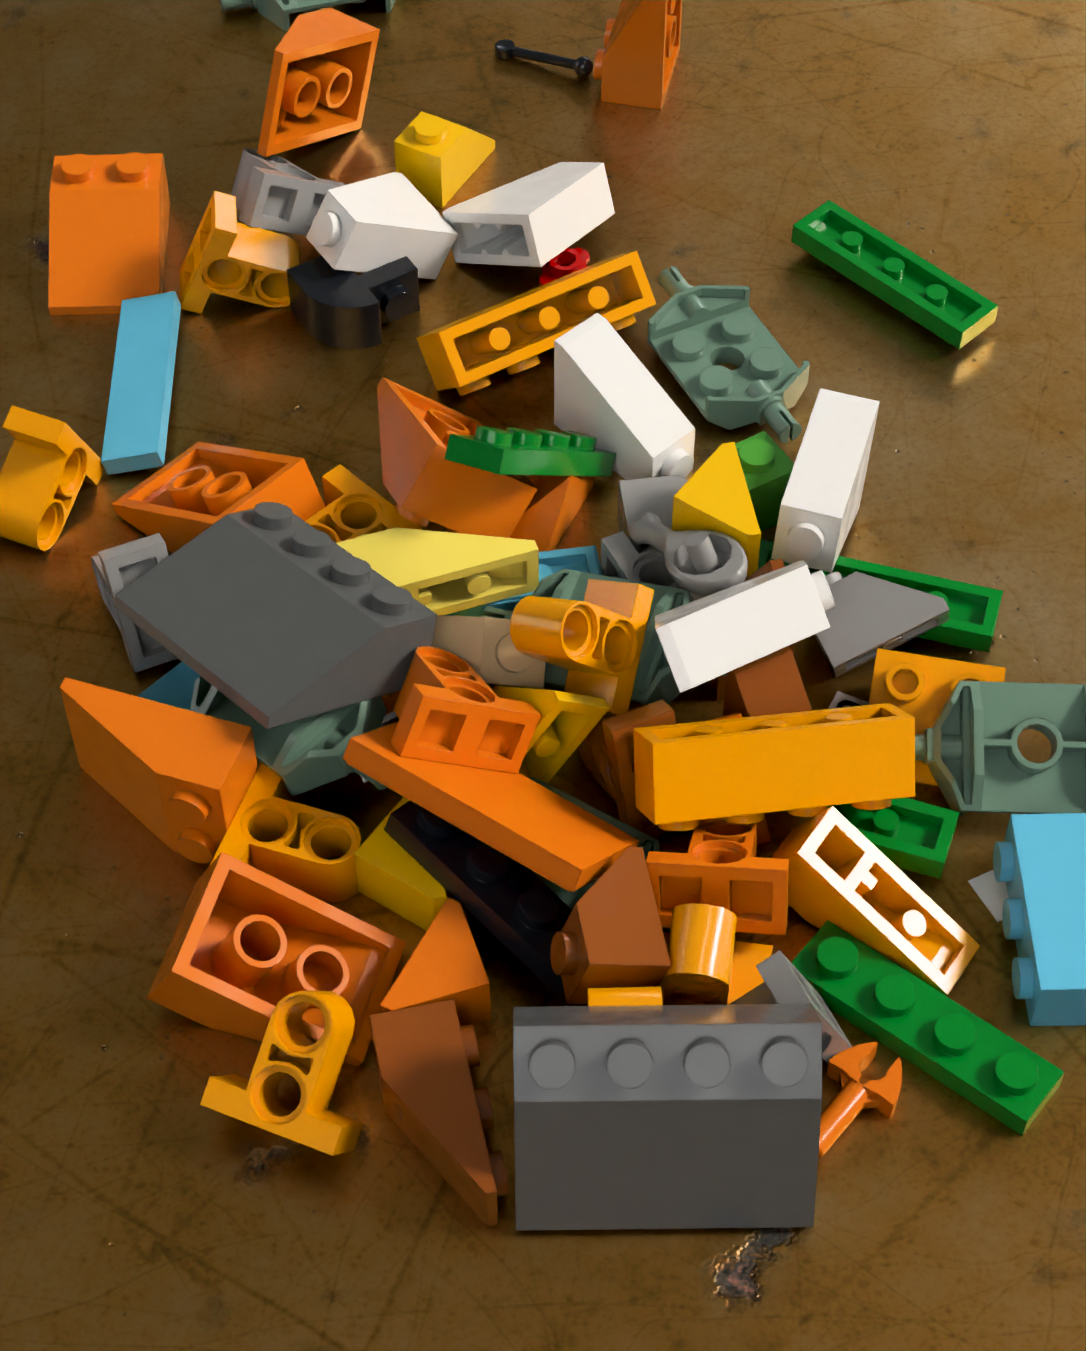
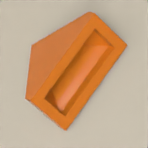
M531 475L529 480L538 490L510 538L535 540L539 552L555 550L592 490L595 477Z

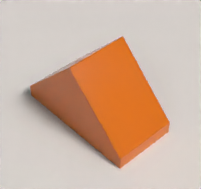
M449 897L447 898L380 1004L381 1013L454 999L460 1026L474 1025L491 1020L490 982L460 902Z

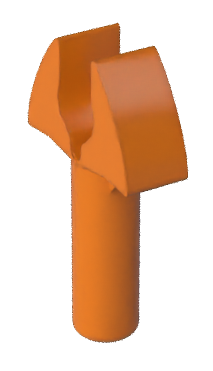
M878 1042L853 1046L829 1059L826 1076L840 1084V1091L821 1112L818 1159L826 1154L862 1109L876 1108L889 1119L895 1113L902 1084V1062L900 1057L889 1067L886 1076L883 1078L869 1080L865 1084L860 1083L861 1072L875 1058Z

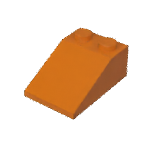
M622 0L616 18H608L604 36L605 49L598 48L595 57L594 79L601 80V102L661 110L680 50L683 0Z
M326 8L297 16L274 50L258 154L268 157L361 129L380 29L333 8Z
M130 152L126 154L54 156L49 190L48 309L50 316L120 314L122 300L163 293L171 206L163 153L142 154Z
M382 377L377 386L383 485L397 502L395 510L407 520L422 527H427L429 522L432 521L446 527V532L510 538L538 489L526 475H499L446 460L445 454L450 434L475 435L476 426H482L481 423Z
M204 442L195 443L112 503L117 515L147 536L160 533L165 541L167 550L172 553L227 514L253 509L262 502H276L286 505L292 510L293 514L303 521H306L326 507L304 458Z
M65 677L60 685V691L80 767L172 851L178 852L196 863L206 864L212 862L258 770L252 727Z
M221 852L196 881L147 999L208 1028L262 1042L271 1014L277 1003L285 996L298 991L323 990L335 992L348 1002L355 1019L353 1036L343 1063L359 1066L364 1060L372 1038L369 1015L381 1013L380 1004L390 989L406 942ZM312 1004L305 1010L301 1026L304 1035L313 1043L321 1038L324 1032L325 1020L320 1009Z

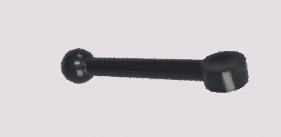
M509 39L499 40L495 43V54L500 59H510L513 56L573 69L579 76H588L593 71V62L586 56L571 59L516 47L514 42Z

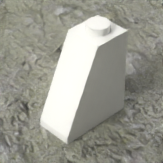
M559 162L449 207L442 213L444 219L458 233L452 246L455 263L542 267L614 215L615 211L604 163Z
M392 172L329 189L317 215L313 219L306 238L334 270L365 273L407 256L417 267L418 278L436 280L458 233L402 173Z
M597 312L554 340V425L562 431H573L596 437L595 448L616 453L613 470L626 480L680 475L686 478L690 471L693 470L695 427L607 319Z
M820 389L780 505L771 559H782L783 562L792 564L803 560L809 568L832 573L860 507L880 401Z
M801 560L655 616V629L679 692H683L830 628L825 611L835 608L836 605L823 571L820 570L810 574L807 564Z

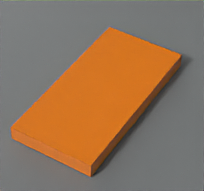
M398 722L351 737L342 758L346 761V764L569 892H574L600 878L629 847H637L639 840L520 773L514 774L400 757L390 744Z

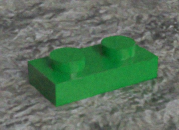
M910 798L891 799L892 805L890 807L879 810L857 809L852 807L851 804L832 805L897 867L941 879L960 812Z

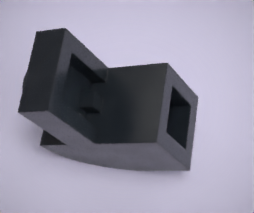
M322 256L287 269L291 312L312 337L332 347L364 349L382 344L381 326L420 310L418 269L407 256L358 276L354 271L334 270Z

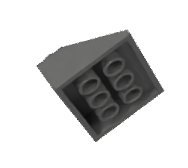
M262 502L253 509L227 514L117 593L114 599V607L266 729L400 691L417 647H432L437 617L436 613L414 599L409 591L394 585L373 570L369 563L356 558L333 542L329 535L316 530L293 514L288 506L276 502Z
M812 1004L514 1007L513 1072L516 1231L814 1227L822 1109V1022Z

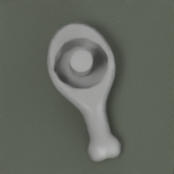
M649 512L643 514L639 520L633 521L629 527V536L636 543L649 544L664 554L665 564L670 576L679 586L693 594L708 596L743 583L747 577L748 560L745 551L739 542L727 534L709 530L674 531L663 525L656 514Z

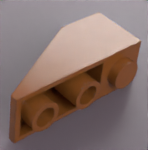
M454 999L369 1015L373 1052L385 1113L487 1227L498 1225L497 1197L509 1195V1185L501 1150L488 1152L484 1131L494 1129V1118L487 1086L474 1088L469 1069L480 1067L479 1051L473 1024L460 1026Z

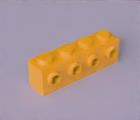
M636 250L604 259L418 336L416 339L436 390L457 388L459 396H463L490 385L491 381L488 375L504 368L507 369L509 375L538 365L540 360L537 354L554 348V340L597 312L606 318L617 331L636 323L634 313L655 305L656 301Z
M890 703L633 728L636 808L652 823L658 824L660 829L667 831L692 830L699 826V820L723 817L724 821L734 824L757 823L764 819V813L786 810L793 816L814 817L826 810L828 806L851 804L852 807L863 810H879L890 807L892 805L891 799L915 797V717Z

